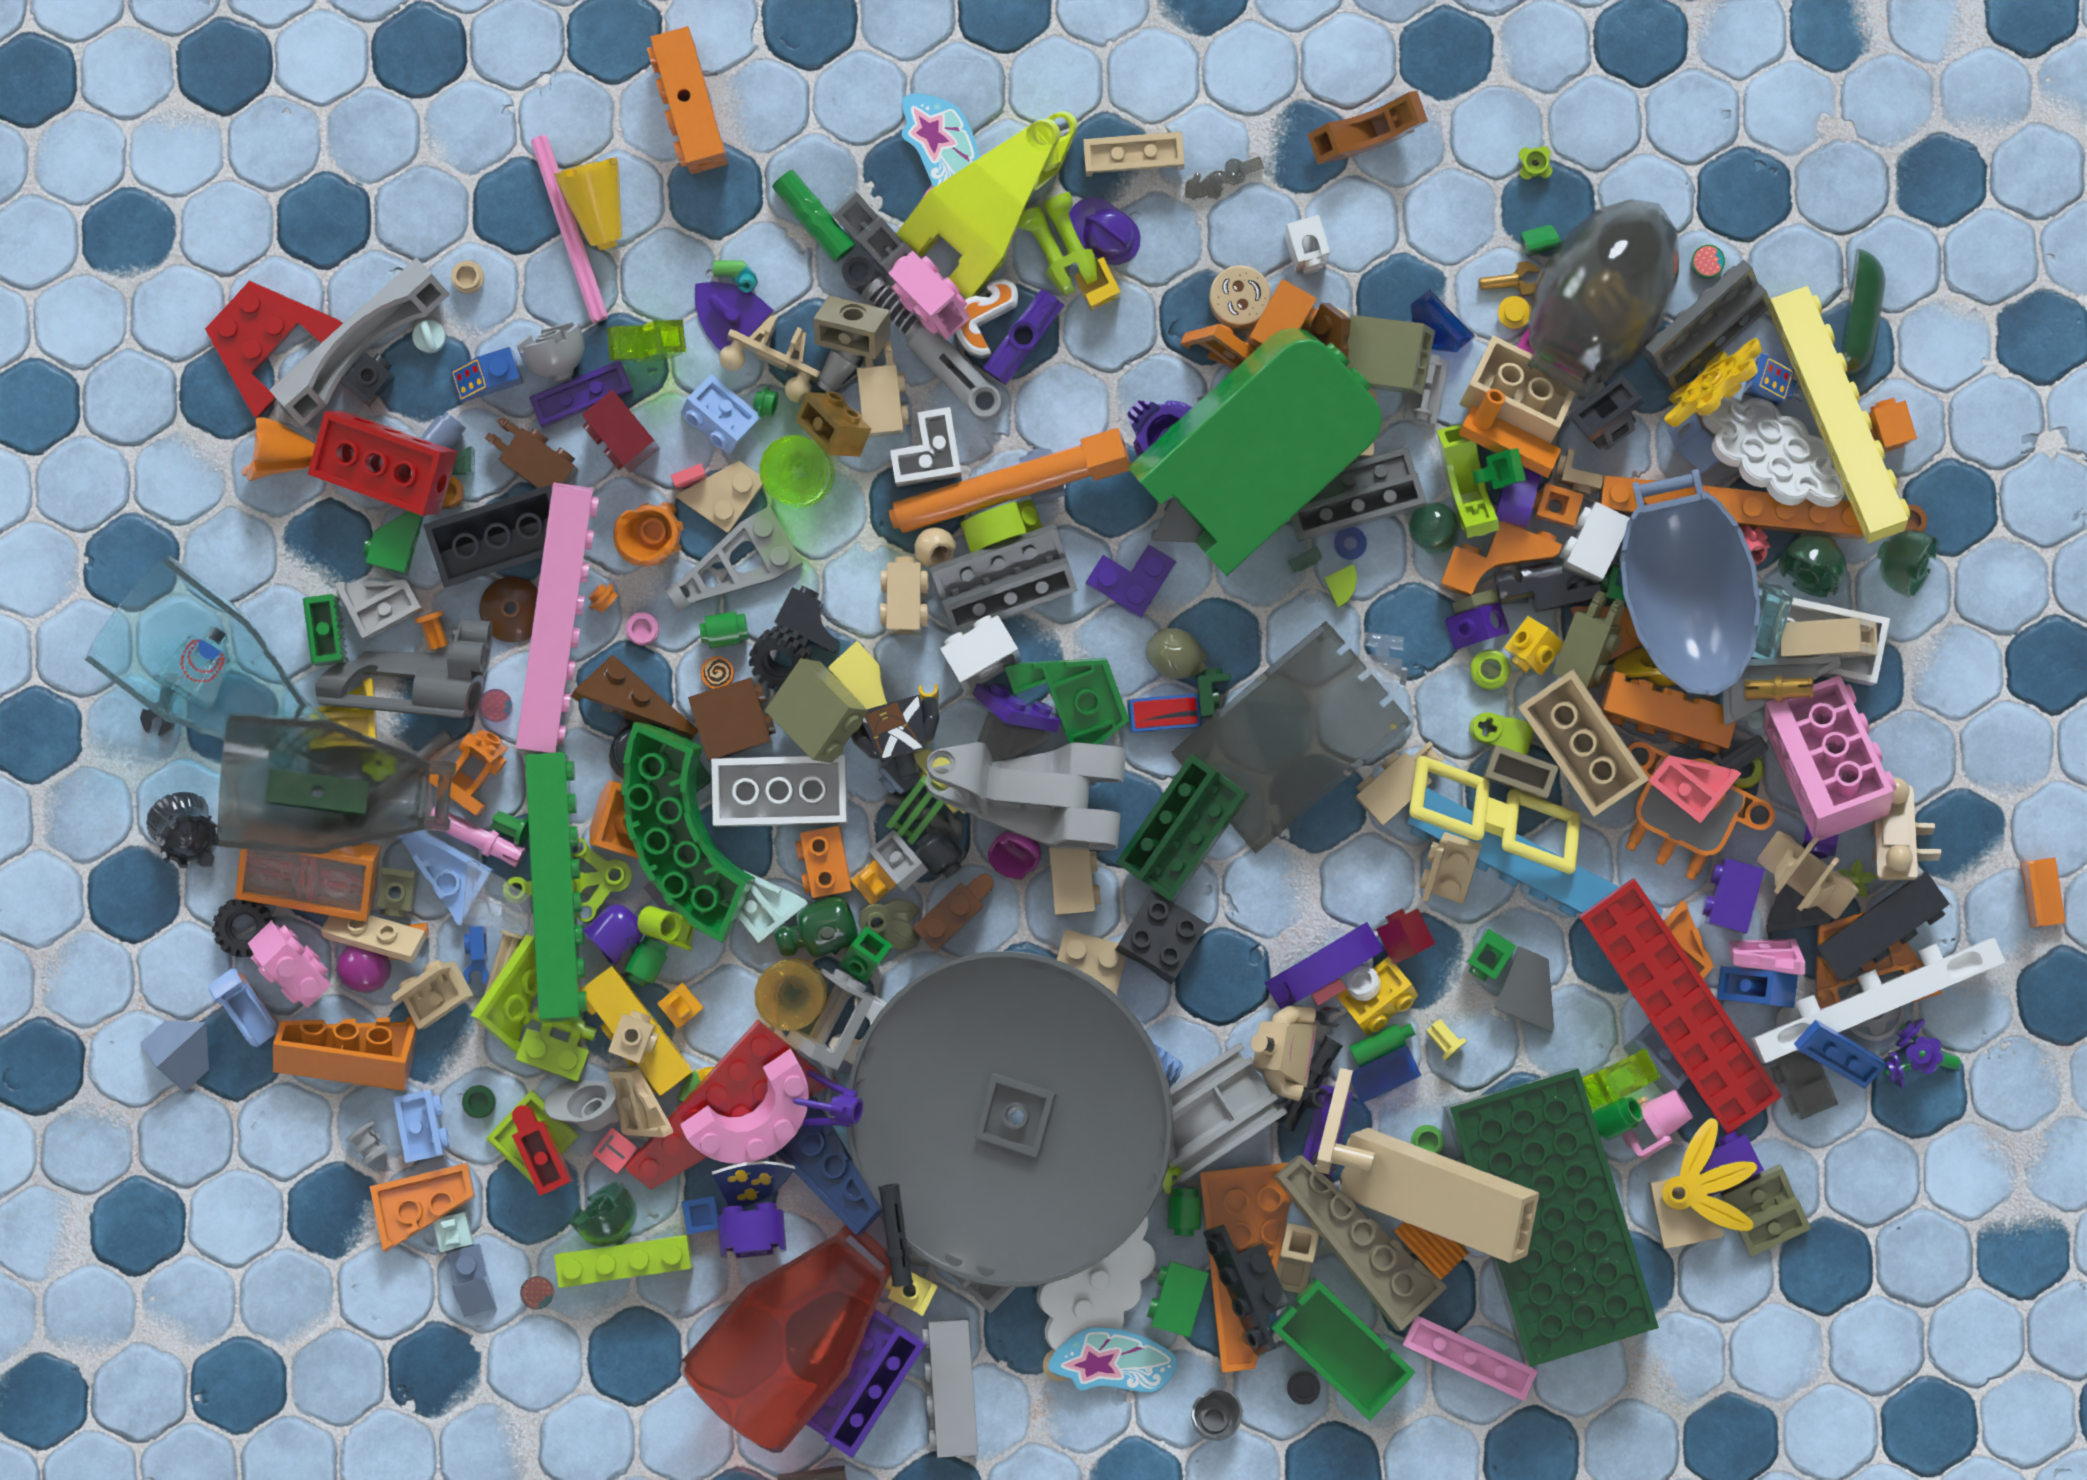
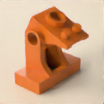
M482 729L474 735L468 733L458 747L462 754L445 775L430 766L422 776L477 817L483 814L487 806L476 799L475 795L491 773L496 776L507 762L503 756L508 750L497 735ZM472 755L485 764V767L475 781L461 771Z

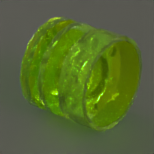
M800 435L783 436L773 441L763 452L759 464L760 480L766 492L777 501L795 508L811 507L821 502L831 491L835 479L834 463L830 455L812 439ZM804 465L803 471L807 473L804 479L798 477L794 481L796 475L792 473L793 468H801Z

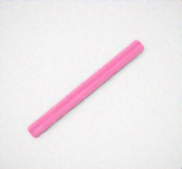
M546 135L537 136L531 140V145L590 320L593 323L604 321L608 318V314L575 216L555 181L553 173L560 171L550 141Z

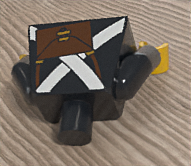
M934 684V691L932 693H924L922 685H920L918 688L919 695L867 709L868 712L863 718L860 728L851 735L853 743L870 758H880L882 763L895 759L900 778L918 773L919 770L914 754L927 750L926 744L934 740L940 720L937 684Z

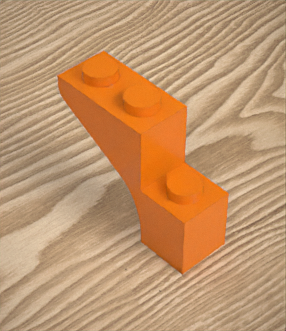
M1500 521V530L1495 531L1485 557L1480 555V549L1463 543L1461 548L1457 546L1453 548L1439 586L1468 597L1473 594L1479 579L1487 571L1501 566L1551 560L1559 554L1563 544L1556 542L1557 537L1548 532L1539 530L1538 534H1534L1525 530V527Z

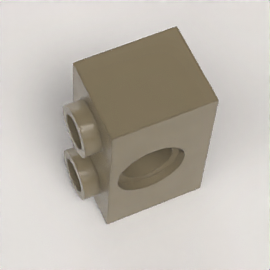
M828 296L813 318L814 344L876 359L891 337L890 310Z

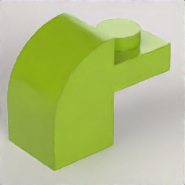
M1032 499L1017 503L1016 501L979 513L960 523L971 553L1043 528Z

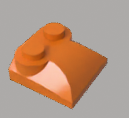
M607 781L599 795L589 829V844L639 859L626 828L624 795H622L621 789L623 784Z

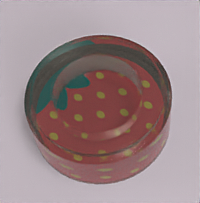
M543 1276L528 1278L522 1284L520 1290L522 1302L534 1310L547 1307L552 1302L555 1294L553 1284Z

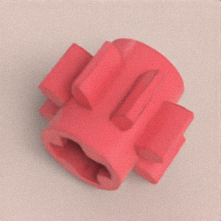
M1749 525L1742 526L1740 528L1749 546L1755 565H1758L1766 558L1767 549L1770 548V544L1766 541L1768 536L1760 527L1753 531Z

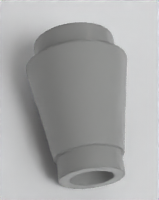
M831 349L816 384L825 391L834 392L859 367L857 363L861 357L856 354Z

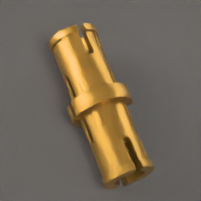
M1782 675L1775 676V679H1745L1744 682L1746 701L1776 699V702H1783V698H1814V690L1812 688L1814 687L1813 677L1783 679Z

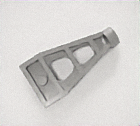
M769 505L740 522L679 582L670 585L665 590L676 609L680 611L689 606V604L776 580L802 565L803 562ZM749 541L754 544L760 554L762 564L758 569L741 573L732 567L730 555L742 542ZM721 562L730 575L729 580L712 588L705 586L701 578L702 573L714 563ZM681 588L689 590L690 595L688 598H685Z

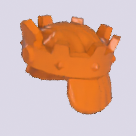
M648 502L641 504L634 511L626 510L616 519L613 540L617 552L624 560L635 566H655L664 564V560L673 553H679L682 547L679 544L680 534L684 527L683 523L674 516L677 510L673 503L662 502L661 505H649Z

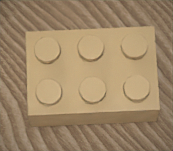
M1493 335L1459 405L1469 410L1472 405L1479 408L1487 391L1497 389L1505 395V402L1497 418L1551 444L1566 416L1582 378L1551 363H1544L1535 355Z

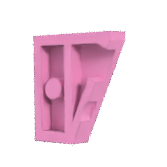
M1796 938L1729 941V955L1734 966L1805 975V960Z

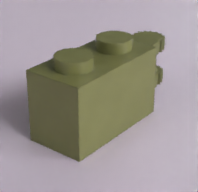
M1602 591L1595 593L1588 611L1575 612L1552 672L1562 677L1574 669L1587 689L1599 687V685L1604 683L1609 673V666L1607 665L1611 654L1617 651L1621 643V636L1619 634L1622 626L1618 624L1624 611L1625 602L1615 599L1605 619L1601 617V613L1606 603L1607 594Z

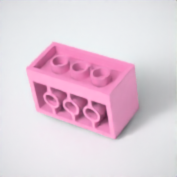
M1841 675L1814 684V687H1812L1814 698H1783V702H1776V699L1765 703L1763 728L1812 838L1815 836L1819 838L1818 841L1888 816L1891 803L1894 802L1893 792L1896 790L1890 771L1885 772L1880 761H1883V757L1877 742L1871 743L1867 734L1870 731L1867 719L1863 713L1858 714L1854 703H1856L1855 693L1850 684H1844Z

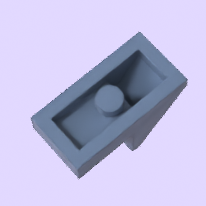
M480 1244L447 1252L455 1284L452 1288L464 1317L497 1308Z

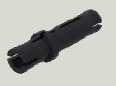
M1326 1035L1324 1036L1318 1050L1311 1059L1307 1087H1304V1090L1318 1088L1324 1077L1328 1078L1330 1075L1328 1071L1343 1045ZM1288 1099L1284 1106L1287 1114L1275 1122L1294 1132L1298 1121L1307 1108L1303 1099H1300V1101Z
M897 1183L878 1186L887 1249L884 1251L885 1257H889L892 1287L913 1284L909 1254L912 1251L911 1246H907L899 1189L900 1184Z

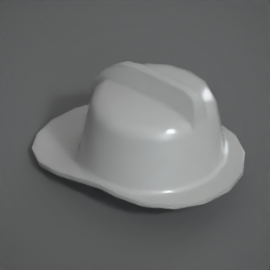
M579 1080V1083L574 1081L565 1082L549 1093L544 1104L546 1114L550 1118L563 1122H574L580 1128L589 1132L600 1130L608 1124L617 1123L619 1120L615 1103L617 1089L609 1081Z

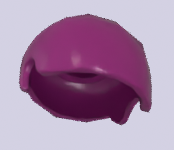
M1006 830L1000 833L988 850V862L995 871L1003 876L1021 880L1030 871H1034L1037 868L1042 853L1040 845L1036 841Z
M347 946L338 957L336 971L341 983L347 988L368 994L384 987L390 978L391 962L388 956Z

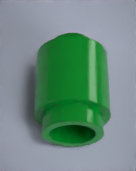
M735 611L705 616V623L699 624L702 643H708L710 649L741 644L742 640H749L745 613L737 614Z
M645 936L643 941L638 942L624 968V970L630 972L627 979L642 987H645L647 982L654 984L668 957L665 954L669 947Z
M1621 1097L1593 1112L1599 1135L1606 1140H1611L1636 1128L1638 1123L1643 1120L1641 1106L1632 1097Z
M1172 1188L1171 1197H1168L1167 1229H1174V1236H1194V1230H1201V1198L1198 1197V1189Z

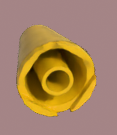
M617 156L553 173L557 185L590 246L597 245L599 251L618 246L616 240L622 238L619 162Z

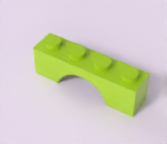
M690 1234L554 1254L558 1288L686 1270L694 1267Z

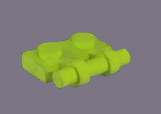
M535 1007L531 1019L542 1023L539 1020L538 1008ZM584 1020L542 1023L540 1032L527 1028L515 1060L579 1083L590 1053L589 1050L579 1047L581 1037L594 1041L598 1029L586 1025ZM553 1027L571 1033L568 1042L551 1037Z

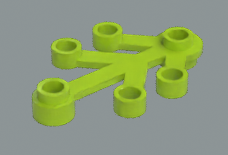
M579 837V842L584 844V849L581 853H574V858H583L597 870V872L583 873L581 871V878L575 879L576 892L582 893L586 887L599 885L590 900L582 903L583 908L590 907L592 909L591 917L587 919L582 918L581 912H577V918L581 922L591 923L596 918L598 909L611 892H621L630 885L632 871L628 864L622 860L612 859L606 861L591 850L583 838ZM612 870H619L621 872L619 880L612 881L609 879V874ZM521 877L510 878L503 888L506 899L515 905L526 903L532 895V881L527 882ZM515 884H520L522 886L521 894L517 896L512 895L511 887Z

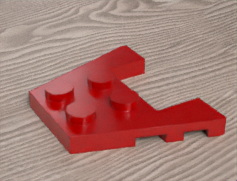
M249 280L205 330L252 415L260 418L277 400L270 390L254 376V373L298 325L303 326L322 343L343 323L339 319Z

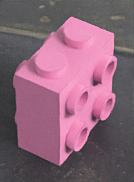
M912 251L907 256L898 259L893 269L888 273L895 283L891 288L899 296V301L911 314L916 313L921 319L922 325L933 336L938 332L945 340H948L971 319L964 309L968 304L959 294L960 291L948 277L943 279L938 273V268L927 256L921 259Z
M271 920L247 943L254 953L251 959L259 967V972L269 982L273 983L276 981L282 987V993L291 1002L296 1004L300 1001L309 1008L332 985L325 975L329 970L319 961L321 958L308 945L303 947L297 941L298 937L285 924L280 928Z

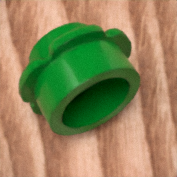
M765 386L763 391L756 392L753 409L758 411L759 417L774 416L778 404V392L770 390L769 386Z

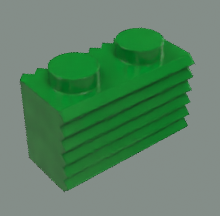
M333 594L302 598L311 664L325 666L347 662L349 658L346 657V654L348 652L344 650L347 645L344 644L346 639L343 637L345 632L342 630L344 625L341 624L344 619L340 617L343 613L339 611L342 607L339 605L341 600Z

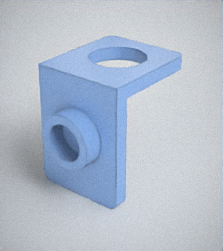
M1696 413L1692 414L1681 425L1677 427L1671 426L1667 430L1674 448L1695 469H1698L1700 474H1705L1720 461L1712 451L1713 438L1702 429ZM1687 423H1691L1689 429L1685 433H1683L1682 435H1678L1680 429L1684 425H1686Z

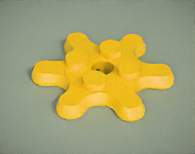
M1757 338L1748 341L1731 356H1727L1725 351L1719 352L1705 365V370L1698 377L1682 385L1669 396V401L1676 406L1667 413L1664 421L1672 427H1677L1695 412L1699 416L1713 413L1721 405V400L1724 396L1731 398L1737 394L1742 388L1740 383L1750 380L1758 372L1754 358L1762 351L1760 341Z

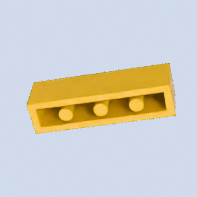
M615 966L609 967L581 989V991L587 992L588 1012L591 1015L596 1012L604 1021L600 1027L611 1041L622 1014L631 1015L632 1010L651 1017L649 1023L656 1025L654 1033L659 1034L653 1052H646L643 1063L624 1059L631 1068L636 1065L644 1074V1078L653 1094L657 1092L660 1096L665 1095L693 1073L691 1066Z

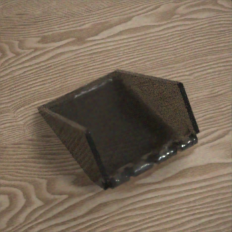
M1327 621L1313 630L1171 751V754L1181 766L1191 753L1199 756L1227 774L1228 778L1250 793L1230 824L1255 854L1412 724L1408 716L1394 700L1384 708L1379 702L1389 694L1372 674L1364 681L1358 678L1367 668L1351 648L1341 656L1336 652L1345 644V641Z

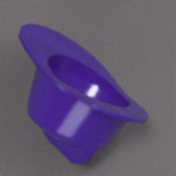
M1092 197L1080 200L1071 208V222L1084 249H1092L1097 259L1104 257L1107 264L1120 265L1128 262L1136 255L1140 247L1141 235L1135 222L1121 210L1101 198Z

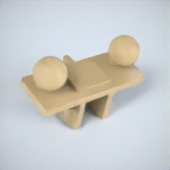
M773 315L750 337L730 329L727 340L732 344L721 350L719 355L721 366L728 371H737L742 368L746 359L743 349H746L767 363L784 371L787 369L798 374L787 381L785 394L793 402H803L806 392H811L809 380L817 383L820 376V371L802 363L806 333L803 332V329L797 328L786 355L767 346L778 322V318Z
M1894 778L1896 790L1893 792L1894 802L1891 803L1890 814L1874 820L1871 827V835H1875L1872 861H1876V873L1879 880H1916L1918 876L1917 861L1939 860L1941 849L1917 848L1916 835H1933L1935 823L1915 822L1914 788L1908 786L1905 780Z
M1777 831L1757 858L1759 864L1775 875L1776 889L1774 892L1779 894L1787 883L1805 897L1797 909L1802 911L1803 908L1808 909L1818 906L1834 919H1838L1859 891L1852 879L1841 876L1833 870L1840 859L1835 857L1828 866L1810 853L1819 838L1815 836L1804 849L1796 843L1792 835Z

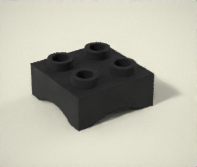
M1151 889L1115 950L1123 956L1147 967L1161 979L1172 985L1208 923Z

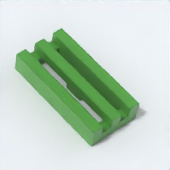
M925 775L917 782L886 824L890 829L892 827L896 828L899 836H907L909 838L907 842L912 845L945 803L937 800L917 828L912 830L910 825L932 798L927 792L906 821L903 823L899 820L923 786L926 787L927 776ZM931 780V785L934 789L944 791L942 787Z

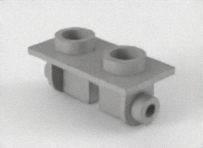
M1430 355L1423 395H1408L1404 419L1433 425L1437 424L1449 360L1440 359L1438 355Z

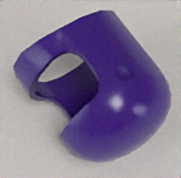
M612 904L606 907L584 929L587 936L600 948L605 958L613 966H616L622 960V955L632 945L638 944L643 936L638 929V917L630 909L620 904Z

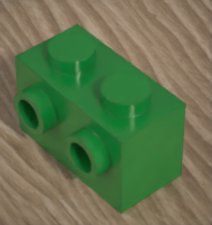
M1171 1260L1168 1267L1162 1265L1156 1285L1162 1286L1158 1299H1151L1147 1317L1152 1318L1151 1326L1190 1338L1209 1272Z

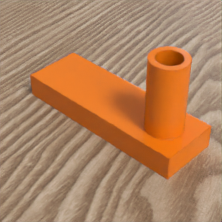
M1497 389L1488 390L1479 408L1471 406L1458 435L1495 453L1518 448L1522 466L1548 478L1561 448L1497 418L1505 402V395Z

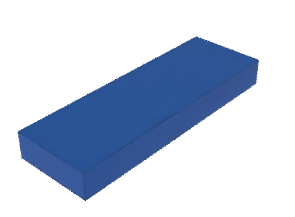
M1816 1019L1794 1042V1045L1800 1052L1864 1089L1886 1067L1882 1058Z

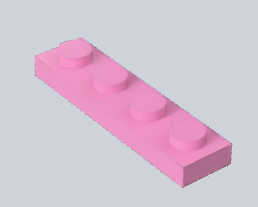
M1417 1316L1411 1322L1402 1342L1403 1346L1522 1401H1525L1538 1370L1532 1367H1528L1519 1361L1421 1316Z

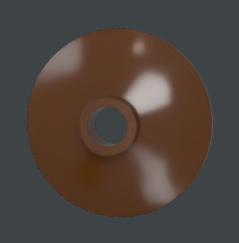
M504 577L493 582L485 590L480 600L479 615L482 621H492L493 637L504 642L514 643L524 641L532 636L538 588L524 578ZM513 602L516 604L517 610L514 614L509 615L505 612V606Z

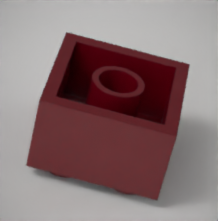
M613 389L582 414L587 421L583 428L597 445L602 442L607 445L608 448L603 452L618 470L625 467L631 473L660 449L656 441Z

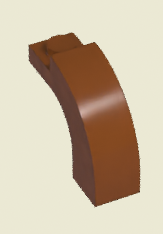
M1412 91L1367 113L1344 120L1328 122L1308 133L1307 136L1317 164L1320 165L1356 156L1389 144L1415 132L1414 129L1428 122L1418 91Z

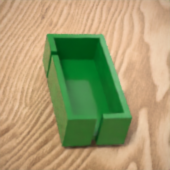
M1314 1277L1295 1297L1299 1304L1295 1308L1291 1304L1288 1305L1270 1324V1327L1362 1415L1371 1421L1416 1372L1324 1284Z

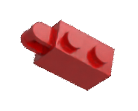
M527 1105L517 1106L512 1112V1119L518 1132L512 1134V1137L539 1196L573 1182V1178L547 1121L538 1122L531 1107Z

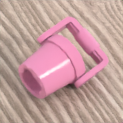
M1676 1090L1670 1091L1649 1101L1647 1096H1644L1636 1101L1641 1106L1643 1118L1658 1141L1642 1150L1639 1145L1640 1141L1633 1129L1621 1136L1629 1149L1633 1148L1640 1158L1645 1159L1671 1144L1672 1139L1670 1135L1693 1117Z

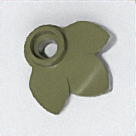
M894 899L884 906L871 904L860 913L859 926L861 930L867 926L893 945L891 948L895 950H910L917 946L918 940L914 929L909 923L919 913L920 909L916 904L903 899ZM880 917L882 919L879 925H871L873 918ZM865 943L869 952H871L875 956L879 953L878 951H876L871 946Z

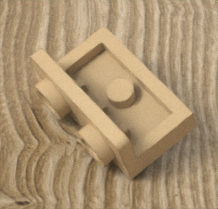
M436 960L427 964L423 968V974L404 980L398 985L400 990L391 995L393 1002H404L418 1030L426 1029L474 996L456 961L442 963L441 960Z

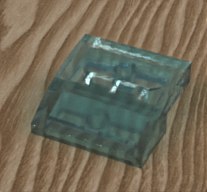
M1757 575L1761 613L1755 652L1767 658L1776 659L1793 596L1780 585L1768 584Z

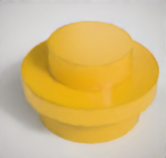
M1518 296L1507 297L1498 308L1499 321L1509 329L1522 328L1527 324L1531 316L1528 302Z

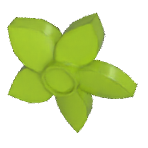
M1859 859L1853 864L1852 872L1846 869L1837 871L1841 876L1852 879L1859 889L1858 894L1864 898H1867V887L1865 884L1872 882L1877 877L1870 872L1862 873L1863 865Z

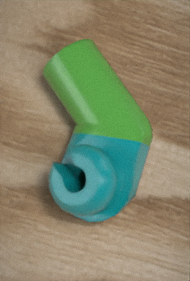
M742 260L713 261L714 277H731L739 286V289L745 293L752 292L757 286V276L746 262Z

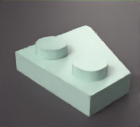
M743 870L755 877V881L739 919L755 940L760 943L797 914L802 907L808 905L809 902L799 895Z

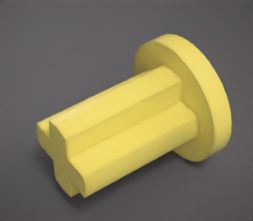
M1441 1019L1426 1030L1430 1038L1445 1053L1442 1056L1444 1061L1453 1057L1467 1043L1465 1038L1459 1040Z

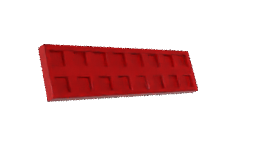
M1632 878L1579 915V918L1725 1133H1731L1782 1097L1636 879Z

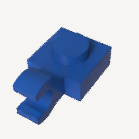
M484 926L469 927L470 934L464 935L465 954H470L472 962L464 970L463 976L467 984H471V973L478 970L482 974V983H488L490 975L486 962L488 960L487 929Z

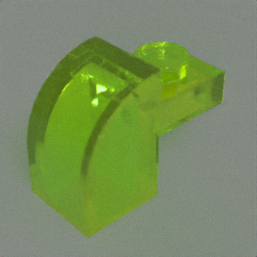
M653 320L642 326H612L606 329L610 361L652 362L674 358L687 352L683 320Z
M1646 1048L1582 1076L1591 1110L1625 1097L1660 1078Z

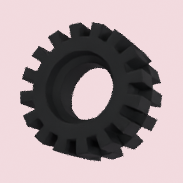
M774 626L771 631L769 629L765 630L749 653L751 658L748 661L749 666H754L751 672L754 676L761 675L758 680L761 684L765 680L768 681L767 688L773 690L775 685H778L779 690L800 658L813 660V656L810 655L813 651L811 645L805 647L808 640L805 636L801 639L797 638L800 633L797 630L790 634L789 627L784 626L780 631L778 626ZM778 650L785 653L790 658L792 666L785 667L777 664L772 659L770 651Z
M231 899L224 906L219 907L217 916L214 915L213 921L215 923L214 927H212V933H215L216 938L214 940L221 946L224 952L236 957H251L254 953L247 943L271 920L275 923V919L271 916L270 909L265 907L263 903ZM243 914L251 916L256 923L255 934L245 941L237 939L231 929L234 919Z

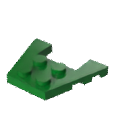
M1106 658L1006 663L1002 665L1014 695L1046 683L1058 717L1062 720L1061 725L1068 742L1067 744L1087 743L1101 745L1130 721ZM1057 747V748H1055V749L1049 750V751H1047V752L1056 750V749H1058V748H1060V747Z

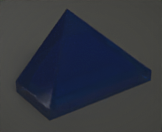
M1430 289L1411 304L1412 322L1425 324L1435 330L1432 350L1457 353L1475 337Z

